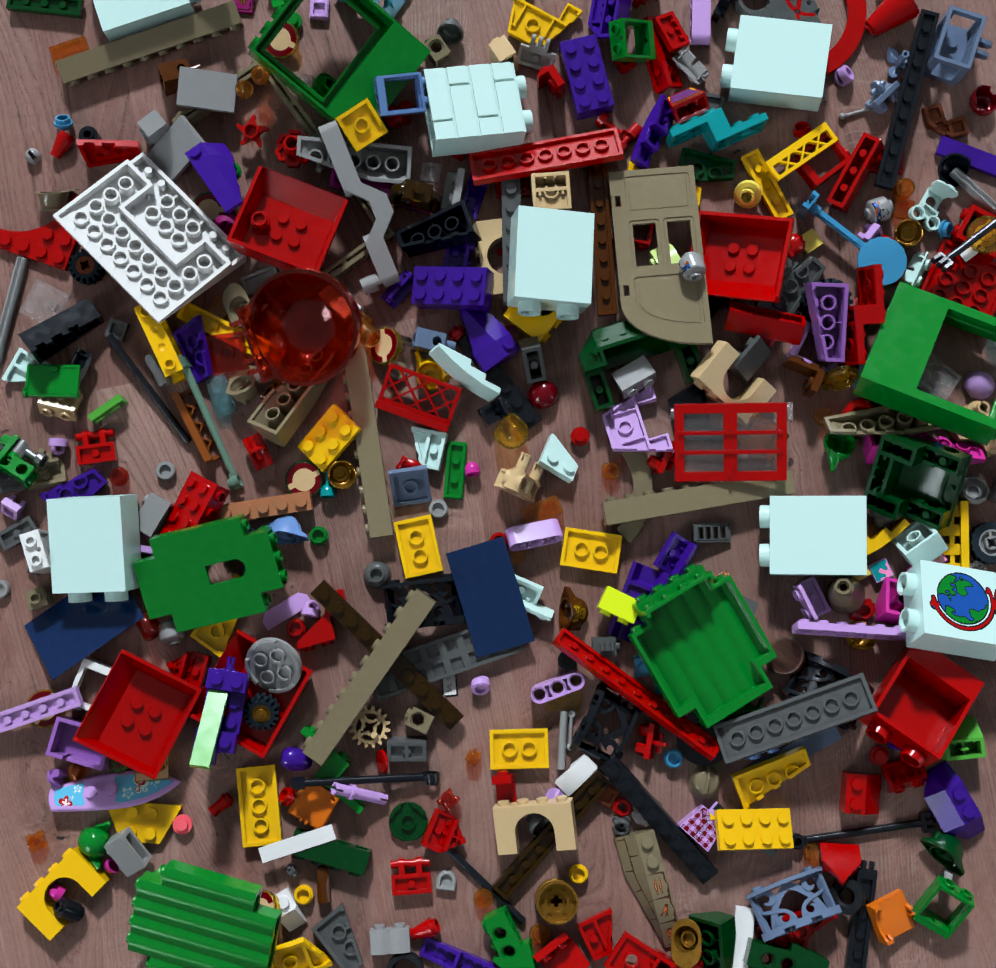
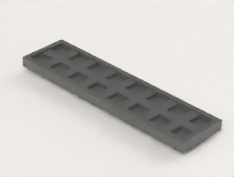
M469 629L402 651L401 654L432 683L525 650L522 644L477 658ZM388 671L374 692L377 701L409 690Z

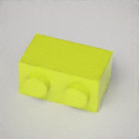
M610 586L605 587L597 605V608L600 609L599 613L607 617L611 615L618 617L617 621L628 626V623L634 624L638 616L632 606L636 602L635 598Z

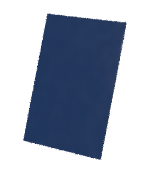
M128 591L129 600L105 602L104 592H92L93 601L82 603H69L67 596L24 625L52 680L144 618L130 591Z

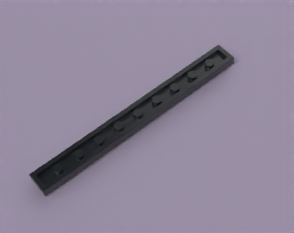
M921 9L874 181L873 186L889 191L894 189L940 16L939 13Z

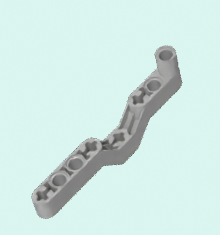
M336 120L319 126V132L346 198L356 196L369 202L376 219L370 234L362 236L377 272L359 279L366 296L379 291L378 286L384 284L386 288L401 282L383 238L394 211L386 193L361 183Z

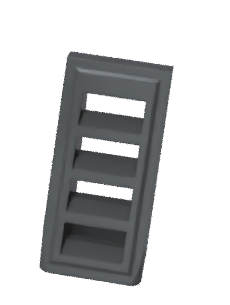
M730 523L692 524V543L731 542ZM715 527H717L718 538H714ZM721 527H725V538H722ZM699 528H703V539H700ZM707 528H710V539H707Z

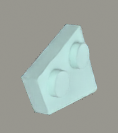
M19 348L4 373L2 380L6 382H26L27 365L39 364L33 354Z
M412 426L411 430L414 435L419 462L422 465H427V469L440 471L448 434Z
M552 433L547 439L537 464L570 483L574 479L578 465L558 438Z

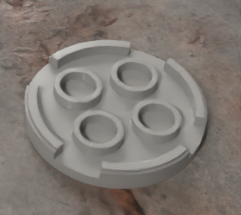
M266 637L257 640L249 648L244 661L246 672L251 675V681L255 685L258 684L262 688L269 690L270 693H284L291 690L302 675L303 668L299 654L289 643L279 638Z

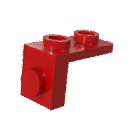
M508 770L497 771V774L491 777L492 785H496L497 802L500 800L517 802L515 772L508 773Z

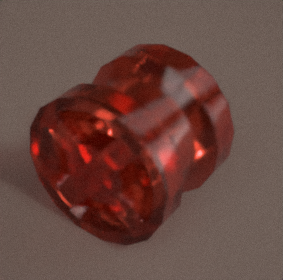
M448 788L437 799L436 803L442 805L444 811L448 813L458 803L460 798L455 796L452 790Z

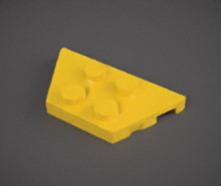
M147 802L108 811L117 833L130 827L141 843L160 844L183 805Z
M300 937L276 946L272 968H327L333 966L331 957L306 938Z

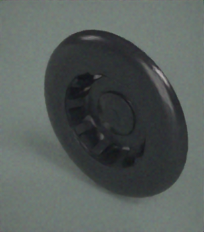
M695 712L686 716L694 724L700 723ZM722 719L713 726L723 723L725 721ZM700 723V728L715 738V732L710 727H703ZM676 736L679 751L691 763L707 766L723 759L721 749H719L716 757L710 761Z

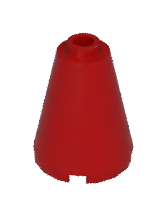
M883 0L865 21V30L870 36L874 35L877 37L919 16L918 6L914 0Z

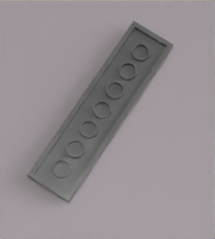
M860 673L712 727L725 764L728 765L879 711L864 673Z

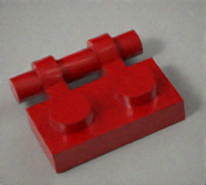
M101 428L99 431L90 432L86 430L75 434L76 441H83V445L75 446L77 465L83 466L118 461L116 442H108L107 440L108 437L115 436L114 429ZM100 438V443H90L91 439Z
M420 856L416 857V859L405 860L404 858H398V860L390 861L391 869H399V874L391 875L392 896L432 893L431 871L423 872V866H430V858H422ZM416 867V873H405V868Z

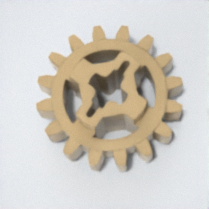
M366 705L364 706V711L361 710L351 724L353 728L349 730V733L354 732V736L351 739L357 738V745L363 742L365 748L369 744H371L372 748H375L376 742L380 745L383 744L381 738H388L385 732L391 731L387 727L391 721L385 720L388 714L382 715V708L376 711L375 705H373L371 710H369ZM366 714H374L378 717L375 719L369 718ZM360 719L362 723L361 729L357 730V723ZM377 721V723L373 727L374 731H371L369 729L363 732V730L367 726L366 722L371 724ZM380 723L383 724L381 734H379L378 726ZM363 735H369V736H371L373 739H372V740H368V739L363 738L362 736H363Z

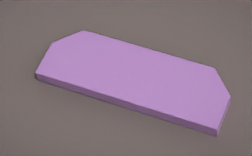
M299 592L265 612L263 624L268 631L302 611L306 602L311 599L308 594Z

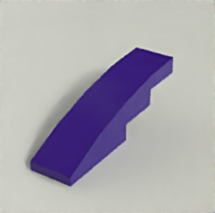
M664 94L660 95L651 110L635 144L630 161L639 169H648L652 154L658 152L662 136L668 134L672 114L667 101L668 97Z

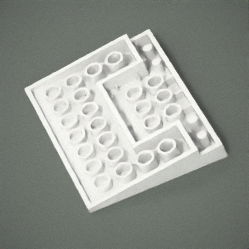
M143 152L131 161L125 160L53 215V218L158 324L247 262V257L237 252L227 242L228 236Z

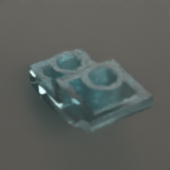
M225 374L207 379L208 392L217 417L220 418L236 412L237 409L232 397L226 393L228 381Z

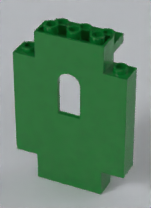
M244 514L155 535L149 539L154 556L138 559L132 564L149 620L172 614L178 633L266 612L272 604L271 596L267 591L283 588L289 579L288 572L282 565L283 555L277 548L276 543H278V539L272 527L264 525L256 531L249 532V521L244 517ZM233 559L240 560L245 565V573L242 577L211 584L206 567Z

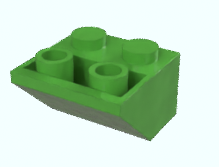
M967 716L963 719L941 757L942 760L954 761L986 757L984 737L975 716Z

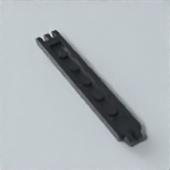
M861 860V866L855 874V881L863 887L866 895L865 905L874 901L878 872L874 870V861H869L867 869V861ZM865 905L858 913L850 915L844 968H866L871 919Z

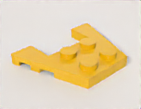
M514 0L507 35L530 45L532 35L536 34L535 42L538 43L540 36H543L542 44L545 45L547 38L551 39L552 42L582 15L583 10L567 3L558 19L526 2V0Z

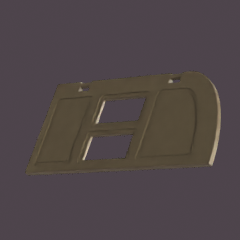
M694 166L608 172L620 304L624 317L639 331L660 340L689 345L713 344L706 274L696 282L685 280L682 277L679 264H671L667 223L690 221L693 252L702 255L704 260ZM615 198H620V207H616ZM655 224L659 265L636 266L633 226ZM624 287H629V296H625Z

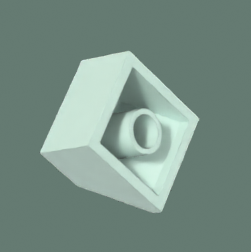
M914 521L897 537L891 540L911 566L919 560L932 561L949 549L934 528L918 521Z

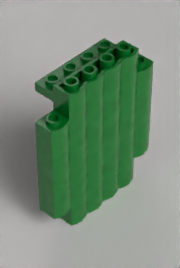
M693 563L684 569L685 572L680 576L677 573L669 577V582L665 585L660 583L654 586L649 595L646 596L644 593L635 598L636 602L632 606L641 619L643 626L638 624L630 629L631 633L627 636L673 715L680 718L693 710L702 726L709 728L773 688L762 666L778 656L730 575L723 576V574L715 577L712 571H705L702 565L695 566Z
M173 859L167 865L162 864L154 872L146 871L141 877L137 878L134 887L137 889L136 895L132 901L134 913H132L129 919L131 931L127 935L126 943H128V950L148 956L145 967L272 968L282 911L260 904L262 885Z

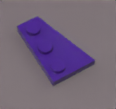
M196 315L172 334L182 355L189 358L192 365L190 367L196 383L200 384L214 374L202 315Z
M93 468L64 484L56 486L48 492L39 494V496L45 502L46 499L96 496L109 482L97 469Z

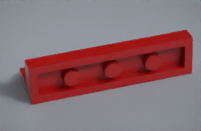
M647 16L642 20L652 21L655 17ZM653 24L656 59L646 62L655 94H662L668 89H680L683 87L678 68L672 59L674 57L673 52L669 53Z

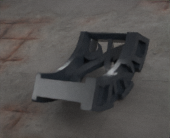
M452 573L443 574V578L400 583V580H389L388 585H381L385 595L387 623L390 622L392 624L396 619L393 616L396 612L395 608H399V606L404 607L407 603L405 598L408 595V590L405 587L416 586L412 589L413 591L418 588L438 600V603L433 606L427 615V619H424L419 628L467 623ZM438 583L436 586V590L426 585ZM443 585H452L453 598L446 600L443 597L449 593V590L446 592L442 590ZM393 590L402 591V596H396L398 600L403 601L401 605L395 604ZM452 601H453V603H454L455 616H454V614H453V611H452L450 605L448 604V603H450V602H452ZM442 605L443 608L438 609L441 611V615L435 616L433 613L434 609Z
M805 651L806 661L802 669L796 674L791 675L786 687L782 691L788 696L787 699L804 694L794 690L798 680L808 681V683L799 686L805 688V693L818 689L817 683L826 682L833 677L840 681L852 675L849 674V669L837 663H834L833 666L829 662H824V657ZM806 665V675H801ZM819 671L826 674L825 678H817L815 676H820ZM868 684L870 691L873 695L875 689L870 684ZM858 719L838 727L843 730H856L857 726L855 724Z
M600 680L589 704L590 708L578 726L569 749L575 752L578 749L602 762L607 761L614 754L621 760L623 756L621 751L629 738L639 713L643 711L635 705L632 709H628L627 703L629 701H624L620 704L619 701L622 695L619 694L616 698L607 688L615 690ZM604 701L607 702V705L610 704V701L612 702V705L608 709H603L601 707V704ZM616 708L621 728L610 734L602 735V726L595 718L596 713L608 714ZM626 715H631L629 722L627 724ZM593 725H596L598 727L597 736H595L596 731H590V727ZM622 736L617 744V742L614 739ZM585 742L595 743V747ZM601 742H604L603 747L606 751L607 746H613L611 755L598 749Z

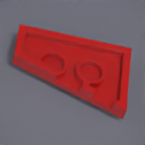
M76 139L77 147L88 168L120 163L127 159L131 161L143 152L139 141Z

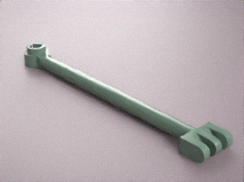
M177 355L183 366V373L229 473L227 484L231 490H238L244 487L243 481L233 466L190 369L192 365L189 358L185 355Z

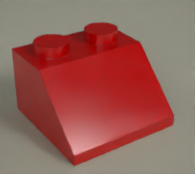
M842 771L839 810L850 814H879L882 775Z

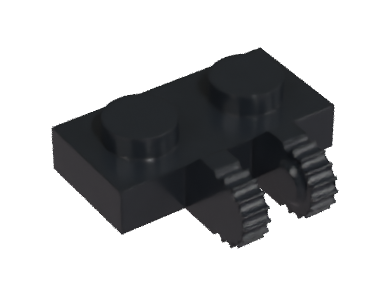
M719 0L711 20L717 23L720 17L724 18L728 10L726 6H729L733 0Z

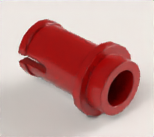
M229 793L221 794V798L209 806L208 810L214 817H217L228 806H232L234 799Z

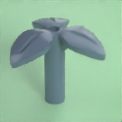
M888 48L886 53L887 61L894 64V66L888 68L890 78L896 79L900 76V67L903 70L905 69L909 51L904 50L899 56V53L894 48Z

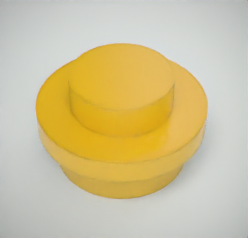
M575 864L569 869V878L575 884H582L588 878V870L582 864Z
M300 885L294 891V899L298 904L306 905L313 899L314 892L309 885Z

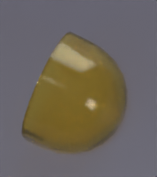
M515 413L504 417L494 431V439L508 449L519 448L526 442L529 436L527 424Z

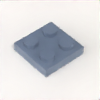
M427 465L388 470L394 507L432 502Z

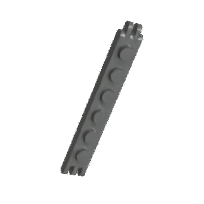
M520 178L501 181L503 305H507L511 217L518 205H521Z

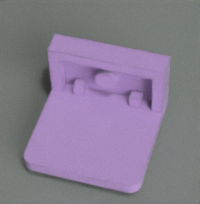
M814 576L792 586L794 590L791 592L795 600L801 603L802 608L800 610L805 619L817 621L819 616L831 611Z

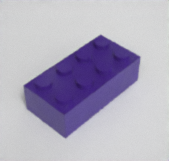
M596 34L559 42L558 52L576 121L600 116L604 111L607 114L612 113L614 101Z
M415 266L411 304L419 309L490 311L494 273L487 267Z

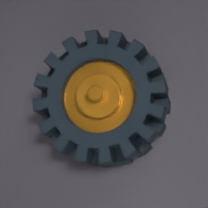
M264 692L262 695L257 693L255 697H250L243 717L246 718V724L250 723L249 727L251 729L253 726L256 727V731L259 728H262V731H265L266 728L270 730L279 719L281 709H279L280 703H277L276 697L272 699L271 694L266 696Z

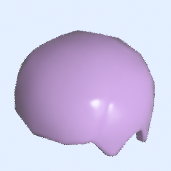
M973 371L964 378L963 389L967 391L969 397L983 400L992 395L995 389V382L990 374L984 371Z

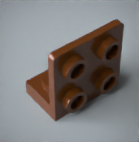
M790 356L782 364V367L808 377L802 387L804 389L803 396L810 398L818 392L826 373L822 366L816 363L808 364L799 356Z

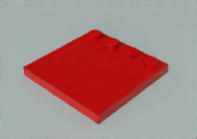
M944 238L936 254L941 251L947 255L959 245ZM979 254L965 262L959 255L952 260L954 267L947 273H943L941 269L936 267V264L931 263L920 287L921 290L988 315H994L996 310V262Z

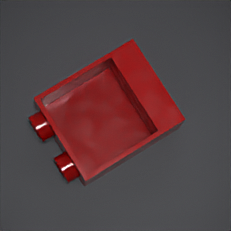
M904 646L873 695L879 712L861 717L859 721L868 726L865 732L871 739L881 744H887L889 741L901 749L899 756L905 763L915 768H921L922 765L927 767L941 759L982 689L984 682L939 652Z

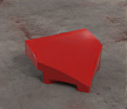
M196 651L185 652L184 655L174 661H170L166 665L173 675L203 689L212 656Z
M435 808L420 845L436 853H441L466 843L458 824L459 820L455 819L453 815Z
M819 844L818 848L823 871L831 873L838 879V883L843 886L849 877L858 872L859 866H861L859 845Z

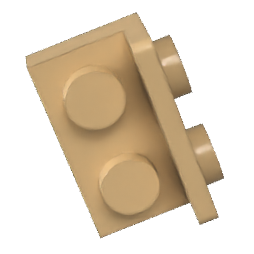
M81 393L79 399L39 397L37 401L39 412L47 417L53 416L65 421L71 420L76 422L78 419L77 410L83 399V394Z

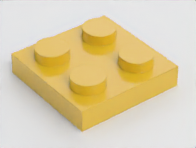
M368 98L334 119L355 153L388 132Z

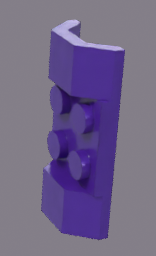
M633 561L622 593L633 598L644 593L647 596L652 592L651 589L660 583L665 585L670 574ZM613 616L607 634L632 643L627 635L631 633L630 629L638 624L643 626L639 616H637L634 624L628 623V626L618 622V617Z

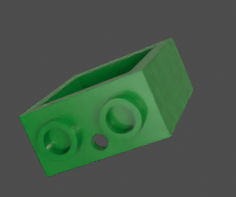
M620 18L608 22L612 61L644 63L656 59L653 21ZM626 29H634L636 55L628 54Z
M938 875L913 906L912 911L915 912V915L912 916L913 920L948 939L975 907L974 897L969 890L962 889L955 885L952 880ZM940 890L961 901L947 920L926 908Z

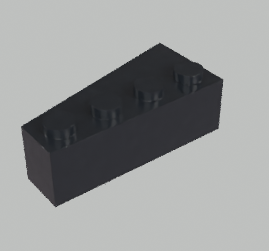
M464 200L396 232L400 248L409 257L482 241L472 210Z
M87 298L18 335L39 364H41L104 323V320Z

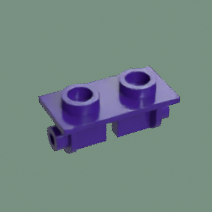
M406 269L399 276L401 282L391 285L380 297L394 310L413 288L414 275Z

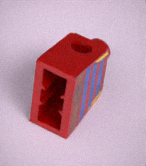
M692 87L667 98L671 114L677 124L710 109L706 92Z

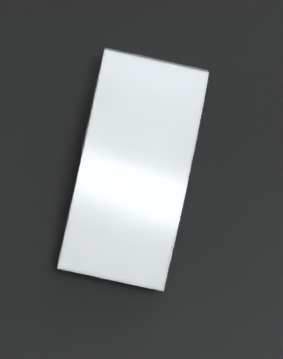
M584 753L570 765L567 771L556 779L555 784L569 797L595 772L598 766Z

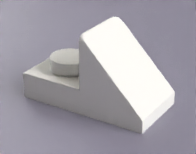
M289 887L271 896L275 908L282 911L281 924L289 932L307 922Z

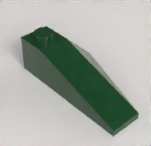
M719 911L688 915L689 919L697 923L701 931V960L703 961V967L732 968L736 939L735 916Z

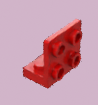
M567 931L561 933L533 956L536 962L541 963L544 968H587L590 966V962Z

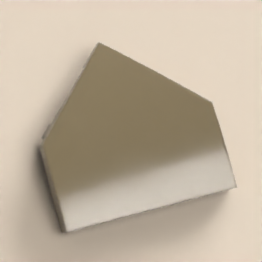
M40 447L37 453L42 452L48 455L49 458L42 469L34 466L39 476L28 488L30 491L68 482L66 465L59 458L54 457Z

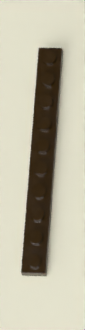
M324 579L310 594L372 653L373 649H371V646L377 638L381 640L383 636ZM402 654L398 656L389 671L451 730L464 715Z

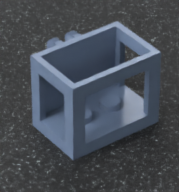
M950 5L937 23L924 76L956 86L971 69L974 57L987 60L989 53L977 48L990 49L993 44L991 41L981 38L987 17ZM954 14L974 20L968 30L949 24Z

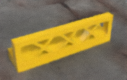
M824 122L766 161L761 170L765 175L770 172L774 179L779 182L836 143L839 139L827 123ZM824 133L831 139L828 143L819 141L820 136ZM808 145H815L813 153L804 152L805 147ZM795 154L800 155V162H789L790 158ZM780 164L786 165L785 172L781 175L774 169Z

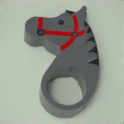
M733 0L734 9L739 16L748 15L822 23L817 17L820 8L817 7L814 0H766V6L760 10L747 8L742 0Z

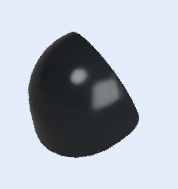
M960 153L946 155L938 165L939 179L946 184L957 187L959 184L949 174L954 168L958 167L967 175L971 166V159Z

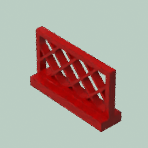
M390 363L374 407L447 433L463 388ZM393 368L399 370L403 376L402 379L396 382L391 377ZM416 376L419 378L421 385L412 389L407 378ZM405 380L409 390L400 394L395 384ZM431 382L435 383L439 389L438 392L432 395L429 394L425 386ZM393 386L397 394L392 399L384 396L386 388ZM423 387L427 397L418 401L413 391ZM448 389L457 391L455 399L447 401L443 391ZM411 392L415 403L407 405L401 396ZM441 393L445 403L436 407L431 397ZM429 399L433 409L424 411L419 403ZM447 405L450 412L448 419L441 417L437 409Z

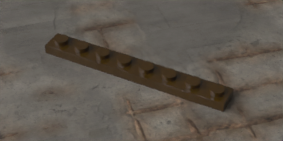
M598 769L571 796L573 797L576 822L612 783ZM550 821L491 885L506 901L556 846L554 828Z

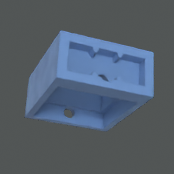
M421 72L383 75L373 78L377 114L380 118L426 112L428 98L424 96L426 82ZM414 80L417 108L388 111L384 83Z

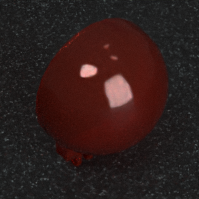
M293 268L269 277L257 288L249 304L235 309L239 320L229 323L230 328L242 326L243 332L235 333L233 335L234 339L246 337L252 357L243 360V364L248 365L254 361L257 369L249 370L247 375L259 373L262 383L273 379L296 386H312L325 383L338 376L350 365L358 352L362 338L361 314L352 293L332 275L310 268Z

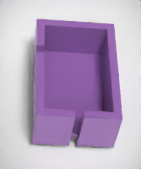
M66 715L57 716L45 755L58 759L67 758L66 761L100 771L108 769L110 758L72 740L83 720Z

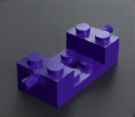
M228 656L226 668L216 669L209 667L205 684L207 688L205 701L209 689L229 693L226 705L229 713L223 717L211 765H215L217 753L236 754L251 675L234 670L235 657Z

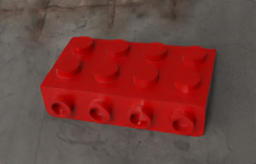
M191 471L159 534L215 521L229 494V490Z

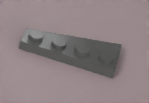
M809 256L784 278L779 303L757 301L754 305L794 314L801 304L799 303L800 298H804L801 295L802 291H805L804 283L817 281L827 267L814 256Z

